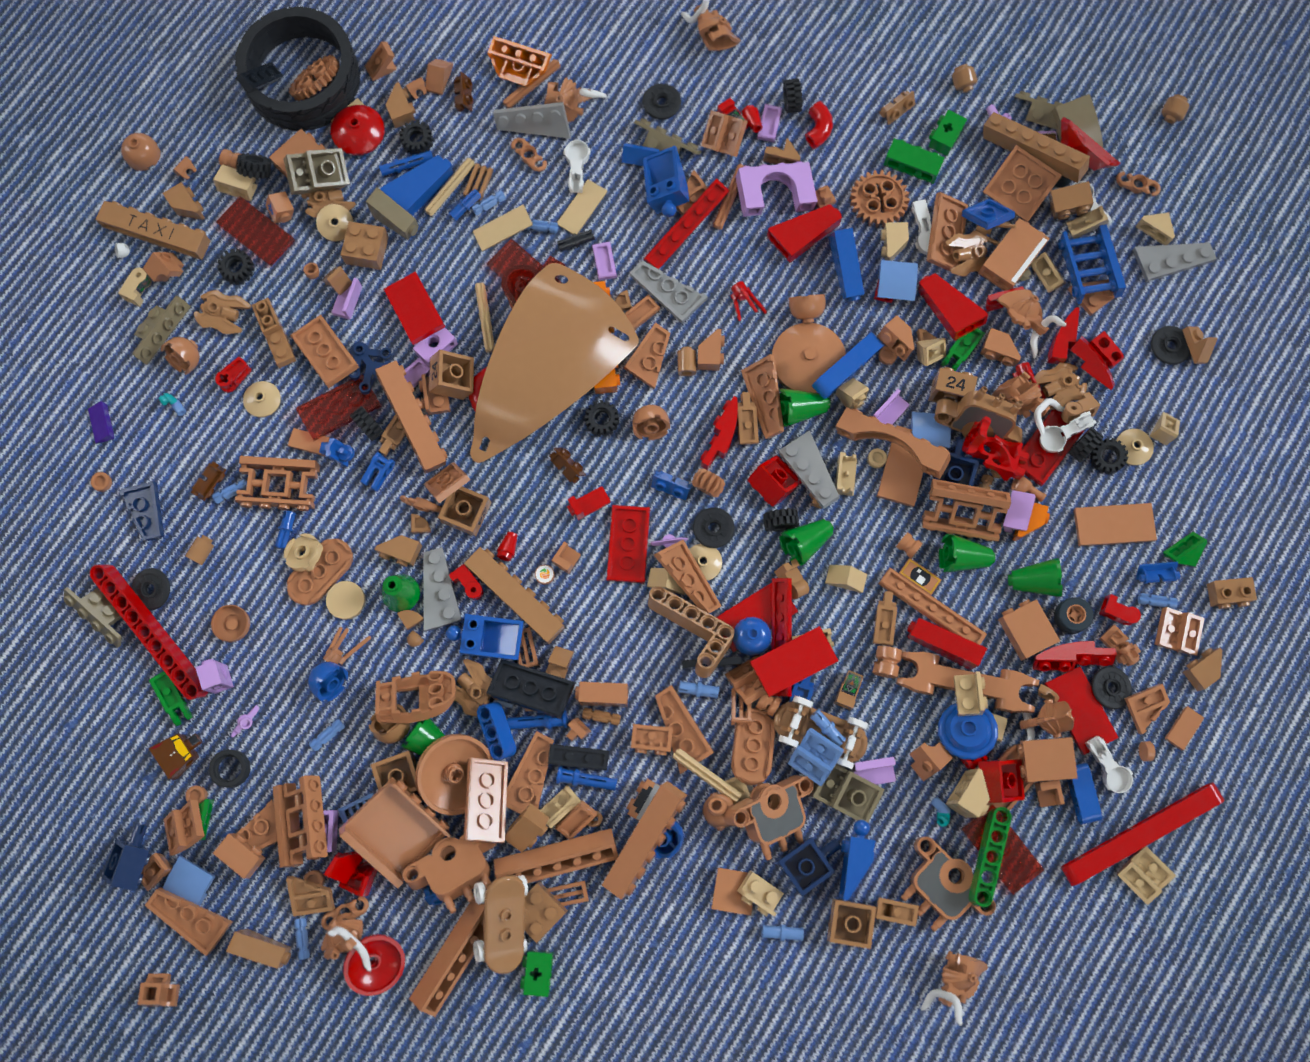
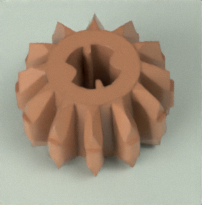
M698 469L692 480L694 487L711 497H718L725 486L722 478L706 469Z

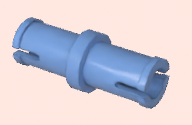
M680 680L678 693L696 695L698 698L704 696L717 699L719 686Z
M820 709L810 716V719L821 729V733L826 735L833 743L841 746L843 744L842 741H846V738L834 727V722H830Z
M762 924L761 936L762 938H775L780 941H785V939L803 941L804 929L786 927L783 924L780 926Z

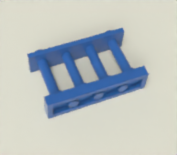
M1107 224L1099 225L1094 236L1070 240L1067 231H1063L1061 238L1058 240V248L1062 250L1072 284V295L1076 298L1077 304L1082 303L1085 294L1110 290L1113 292L1114 298L1122 297L1126 285ZM1091 243L1098 244L1099 251L1074 255L1071 248ZM1099 258L1103 260L1104 267L1078 271L1076 262ZM1102 274L1108 276L1109 283L1085 287L1082 285L1081 278Z

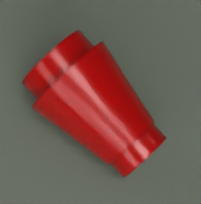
M753 105L746 106L742 110V115L754 133L760 132L763 126L758 109Z
M507 532L496 550V556L499 559L509 562L514 558L518 537L516 533Z

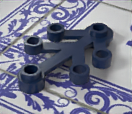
M356 342L351 346L350 353L359 367L362 361L366 365L364 379L359 385V389L362 394L367 395L371 392L372 374L379 382L375 369L388 364L372 361L369 356L380 357L382 360L387 361L391 359L392 354L389 348L381 350L370 349L367 344ZM359 348L363 349L361 352L356 351ZM385 352L389 353L388 356H383L382 354ZM360 368L354 371L358 373L356 376L349 374L351 380L355 381L360 378ZM364 386L369 387L367 390H362Z

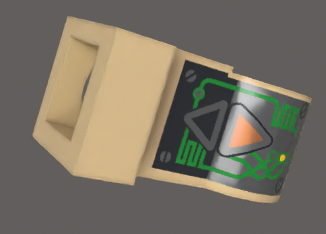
M135 268L127 277L118 294L125 301L140 307L143 303L141 295L145 288L151 285L152 279L143 268Z

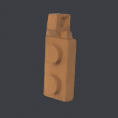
M742 392L740 394L741 403H738L737 415L739 445L758 444L757 409L755 403L750 402V392Z
M396 414L381 435L380 442L383 444L378 451L385 457L391 449L395 451L406 436Z
M885 591L883 601H878L872 644L893 646L898 608L896 603L892 602L893 592Z

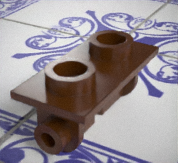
M462 71L460 76H456L454 80V93H460V95L455 96V108L458 112H463L465 108L473 112L471 89L473 84L471 79Z
M554 448L556 452L550 454V461L558 470H561L564 466L566 467L562 474L570 483L576 484L580 480L578 476H586L582 465L577 461L574 462L567 449Z
M214 461L211 464L209 463L202 472V475L207 479L204 481L199 477L191 487V493L203 501L211 497L214 492L213 488L224 479L226 469Z

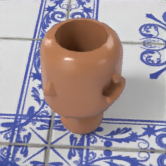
M715 792L710 794L703 805V815L706 822L711 827L716 828L717 831H723L724 828L730 826L725 823L723 815L728 807L734 805L732 800L726 795Z

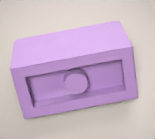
M357 278L353 279L351 286L345 292L337 296L332 310L334 316L351 320L362 289V285Z
M899 389L873 415L879 422L893 425L909 408L910 404L899 396L901 392Z
M1012 490L1011 505L1003 524L1005 532L1013 533V529L1027 531L1036 498L1035 494Z
M889 757L854 763L853 772L876 785L895 782L896 778L893 765H896L895 758Z

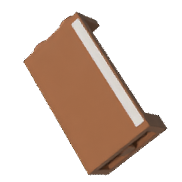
M1020 218L1015 223L1016 228L1009 230L978 273L1003 291L1013 289L1017 281L1050 239L1043 232L1038 231L1027 221H1023Z

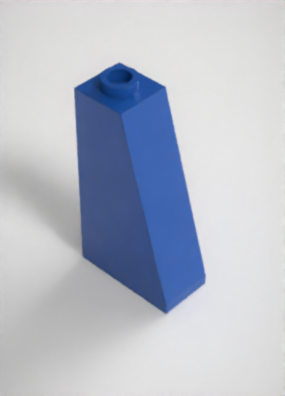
M437 155L382 186L380 190L413 216L454 174L452 170L453 165L448 159H443Z
M853 228L834 231L828 236V241L843 300L848 299L849 302L860 300V296L864 295V288Z

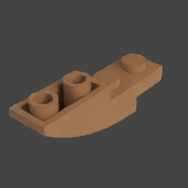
M266 298L252 304L251 306L259 326L268 342L278 368L295 362L296 358L293 354V349L270 299Z

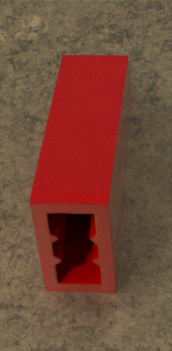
M829 204L770 227L767 232V238L791 263L837 228L841 223L842 216L837 208Z
M936 273L931 276H925L920 280L918 292L954 341L986 324L988 313Z
M918 618L915 622L911 621L907 628L909 632L907 638L968 670H972L980 665L987 650L982 645L921 618Z

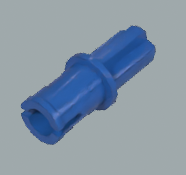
M473 189L463 200L460 199V202L449 211V214L457 221L467 210H471L470 207L481 198V194L476 189Z
M284 511L281 525L278 526L279 534L275 545L279 549H285L290 533H293L292 527L296 513L292 511Z

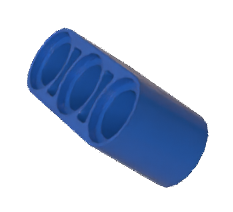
M499 702L480 705L477 709V717L491 757L497 761L512 757L516 753V745L502 705Z
M1087 763L1077 764L1078 778L1067 779L1078 822L1082 825L1101 821L1102 813L1090 768Z

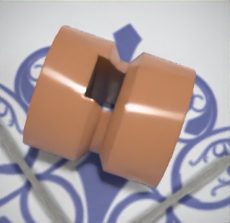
M877 646L875 657L878 661L874 662L873 674L886 678H898L899 666L897 663L901 661L902 650L889 646Z

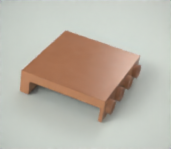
M392 777L339 828V836L396 888H399L404 883L402 876L404 869L422 859L436 843L445 836L450 838L451 834L449 831L450 826L443 819L439 821L435 817L436 813L429 806L424 807L421 804L422 800L417 794H410L406 790L408 787L400 779L396 781Z

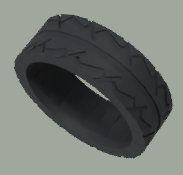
M302 6L289 7V9L282 8L264 15L247 29L236 51L235 66H237V76L261 66L266 56L274 48L296 38L320 39L328 42L340 51L341 65L338 74L323 92L312 98L297 102L278 101L266 96L258 89L248 93L243 88L257 113L267 122L282 129L309 131V129L314 130L332 123L331 120L342 109L355 100L354 96L357 95L360 86V72H358L360 68L348 35L342 26L330 15L313 8Z

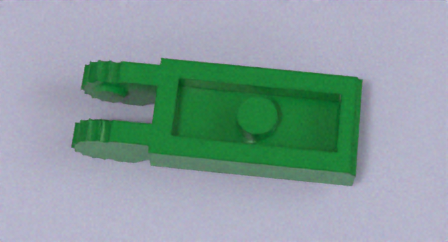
M977 328L957 339L941 365L943 367L946 366L953 356L958 360L952 366V369L956 371L986 333Z
M164 671L149 679L165 712L169 714L176 726L181 725V719L175 712L178 708L181 709L186 719L189 720L193 717L186 706L187 703L181 692Z

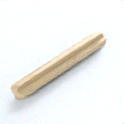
M468 157L464 160L424 208L428 215L433 216L475 166L471 158Z
M481 282L475 284L484 347L485 351L490 353L493 352L495 344L485 284Z
M681 749L675 751L673 758L721 794L728 796L732 802L737 803L740 800L742 794Z

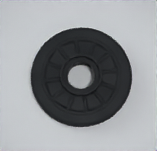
M660 83L646 90L642 103L644 110L651 117L668 119L679 111L681 96L673 86ZM664 98L667 102L664 105H660L657 103V100Z
M1165 326L1158 329L1152 336V352L1163 363L1170 365L1180 364L1191 354L1183 330L1179 327ZM1167 341L1174 342L1176 348H1168Z
M715 507L701 511L693 523L695 538L699 543L709 548H719L726 545L732 539L735 531L734 521L730 514L723 509ZM711 523H716L719 526V530L711 532L708 526Z
M147 568L139 572L134 578L131 587L149 610H155L163 606L170 594V583L167 576L156 568ZM150 584L154 586V592L151 595L147 591Z
M1106 666L1099 669L1092 679L1094 697L1102 706L1109 709H1119L1126 705L1124 698L1131 696L1132 687L1129 678L1122 670L1113 666ZM1110 682L1115 685L1114 693L1110 692L1108 689V684Z

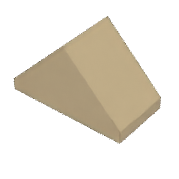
M1169 212L1143 216L1136 225L1138 229L1163 245H1168L1175 237Z
M946 338L916 342L917 360L924 366H928L946 357Z
M1163 412L1150 437L1164 445H1168L1179 434L1180 420Z
M829 565L825 584L863 593L867 574L852 566Z
M665 568L650 569L647 587L660 586L672 593L685 594Z

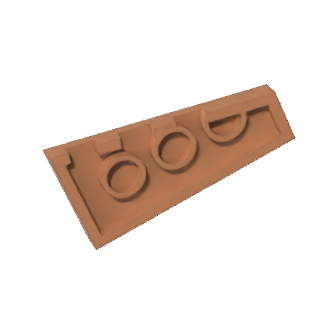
M769 354L741 370L748 392H750V398L755 403L757 417L765 439H770L784 432L774 355Z
M673 685L655 695L665 727L673 728L671 743L673 753L677 749H681L698 762L715 753ZM677 761L680 774L688 770Z

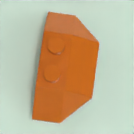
M493 36L487 52L499 78L525 87L532 85L546 72L552 56L550 53Z

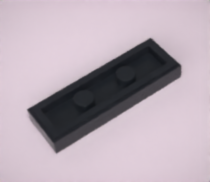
M723 657L716 668L741 666V657ZM697 659L683 660L682 671L695 670Z
M550 744L547 764L607 771L609 750Z

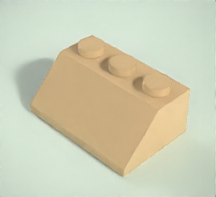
M979 768L965 771L946 802L949 808L965 818L984 816L989 808L987 803L990 799L983 771Z

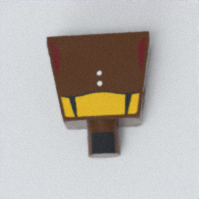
M178 733L148 749L167 778L177 780L199 758L194 748L203 743V741L196 733L188 739L184 734Z

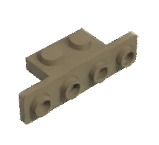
M1020 91L1019 94L1015 93V98L1032 102L1025 120L1058 129L1051 111L1063 103L1055 101L1054 104L1047 103L1048 99L1040 96L1034 99L1027 92Z
M644 118L634 121L635 124L649 130L643 144L644 147L660 149V152L676 146L678 154L682 147L697 155H700L702 152L697 149L698 145L692 142L687 144L682 141V137L676 134L671 136L666 133V129L660 126L655 128L650 125V121Z
M175 296L166 309L157 305L151 309L147 318L137 327V331L134 334L142 341L133 351L132 355L147 365L191 306L179 296Z
M68 587L65 588L64 602L69 607L72 606L77 610L78 615L82 619L89 621L95 631L101 632L109 644H114L117 648L120 647L122 637L111 625L122 617L104 594L96 588L80 599Z

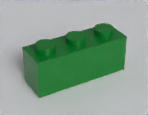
M894 138L883 165L934 184L945 157L936 152L924 150L920 146L908 144L904 140Z

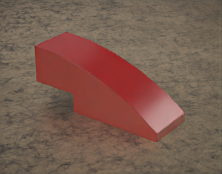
M1076 307L1065 319L1064 322L1067 325L1064 327L1060 326L1049 349L1047 363L1058 365L1060 362L1064 363L1066 361L1068 349H1071L1077 340L1079 307Z
M1081 336L1070 351L1085 361L1080 368L1112 390L1115 383L1106 362L1093 345Z

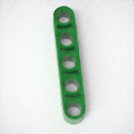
M1005 807L993 808L987 815L969 892L971 904L977 907H987L993 901L1011 823V813ZM998 811L1001 812L1003 815V820L1001 822H999L996 819V813ZM993 831L998 834L997 842H994L991 838ZM989 851L992 852L994 856L992 862H989L987 860V853ZM984 871L989 875V880L986 883L982 880ZM979 892L984 894V901L982 903L977 900Z

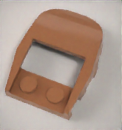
M430 671L428 675H420V672H413L410 677H392V682L380 683V681H376L375 716L377 722L409 724L430 719L444 713L452 705L456 696L455 678L452 674L445 671ZM419 690L418 709H412L411 712L401 713L400 710H397V692Z

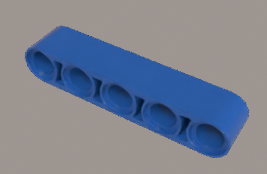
M873 332L869 333L812 384V387L825 400L885 345Z

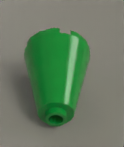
M791 389L779 390L781 391L779 396L784 427L827 413L831 406L830 399L827 397L824 400L818 393Z
M821 519L786 530L779 536L781 548L785 555L789 553L792 557L790 561L796 559L799 565L802 566L833 535L834 527L830 521Z
M946 534L941 541V543H944L943 549L939 548L938 553L939 567L944 569L943 572L946 573L987 568L996 559L992 548L953 534Z
M1059 558L1012 570L1011 574L1008 575V586H1012L1013 590L1062 597V573Z
M398 574L389 576L384 580L381 595L384 604L390 610L400 612L411 610L418 603L421 592L414 578L409 575Z
M431 718L418 721L406 737L408 743L403 742L401 747L422 755L431 743L445 736V734Z

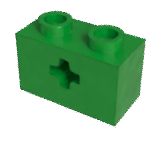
M948 109L945 116H940L936 124L938 125L937 130H932L928 138L931 140L928 147L948 156L961 134L967 118Z
M529 950L527 955L523 956L522 967L526 968L525 976L521 977L520 989H524L523 995L542 997L550 995L554 952ZM535 968H538V972H542L538 978H535V974L531 973Z

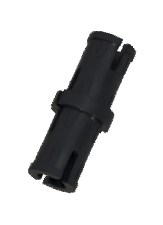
M589 229L579 234L573 233L571 237L560 241L558 240L557 244L560 252H563L573 247L578 248L581 244L592 240L594 241L595 237L592 229Z

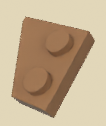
M294 876L286 878L293 917L334 910L335 906L331 888Z

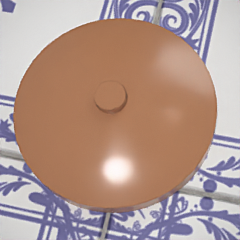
M800 323L789 327L778 337L772 350L778 381L787 389L817 393V391L812 387V384L846 354L840 338L829 328L816 323Z
M450 734L437 739L426 748L416 767L415 783L421 799L431 809L445 815L465 813L468 759L493 760L489 750L483 743L465 734Z

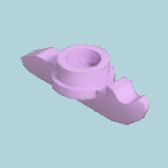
M668 534L663 537V540L651 541V545H664L667 548L681 540L685 542L688 538H675L673 535Z
M257 705L247 715L244 714L238 718V725L232 731L231 737L239 734L242 729L251 727L252 718L259 710Z

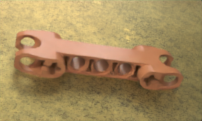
M903 651L901 658L913 663L917 669V674L913 678H897L896 684L916 693L933 695L934 687L955 691L954 675L975 674V672L939 665L940 656L936 654ZM1001 669L1000 678L980 674L985 680V689H982L983 697L995 699V709L1009 713H1034L1035 707L1024 703L1019 698V690L1022 686L1037 687L1040 680L1025 675L1022 672Z

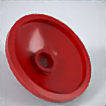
M352 105L342 109L334 117L330 131L333 142L338 148H342L344 153L364 155L372 152L380 145L384 138L385 126L382 117L373 108L365 105Z
M382 934L370 935L359 941L366 948L369 958L374 957L370 961L371 971L366 970L361 956L354 948L348 951L343 963V975L347 985L354 992L365 996L378 995L392 988L400 979L405 967L403 949L395 939Z

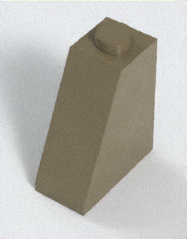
M376 188L366 200L373 218L409 240L418 231L419 226L416 218L383 191Z

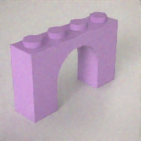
M809 162L778 163L769 166L763 164L758 167L744 166L738 169L736 182L743 217L761 215L764 209L761 185L767 181L782 182L790 189L796 212L813 210L817 203Z

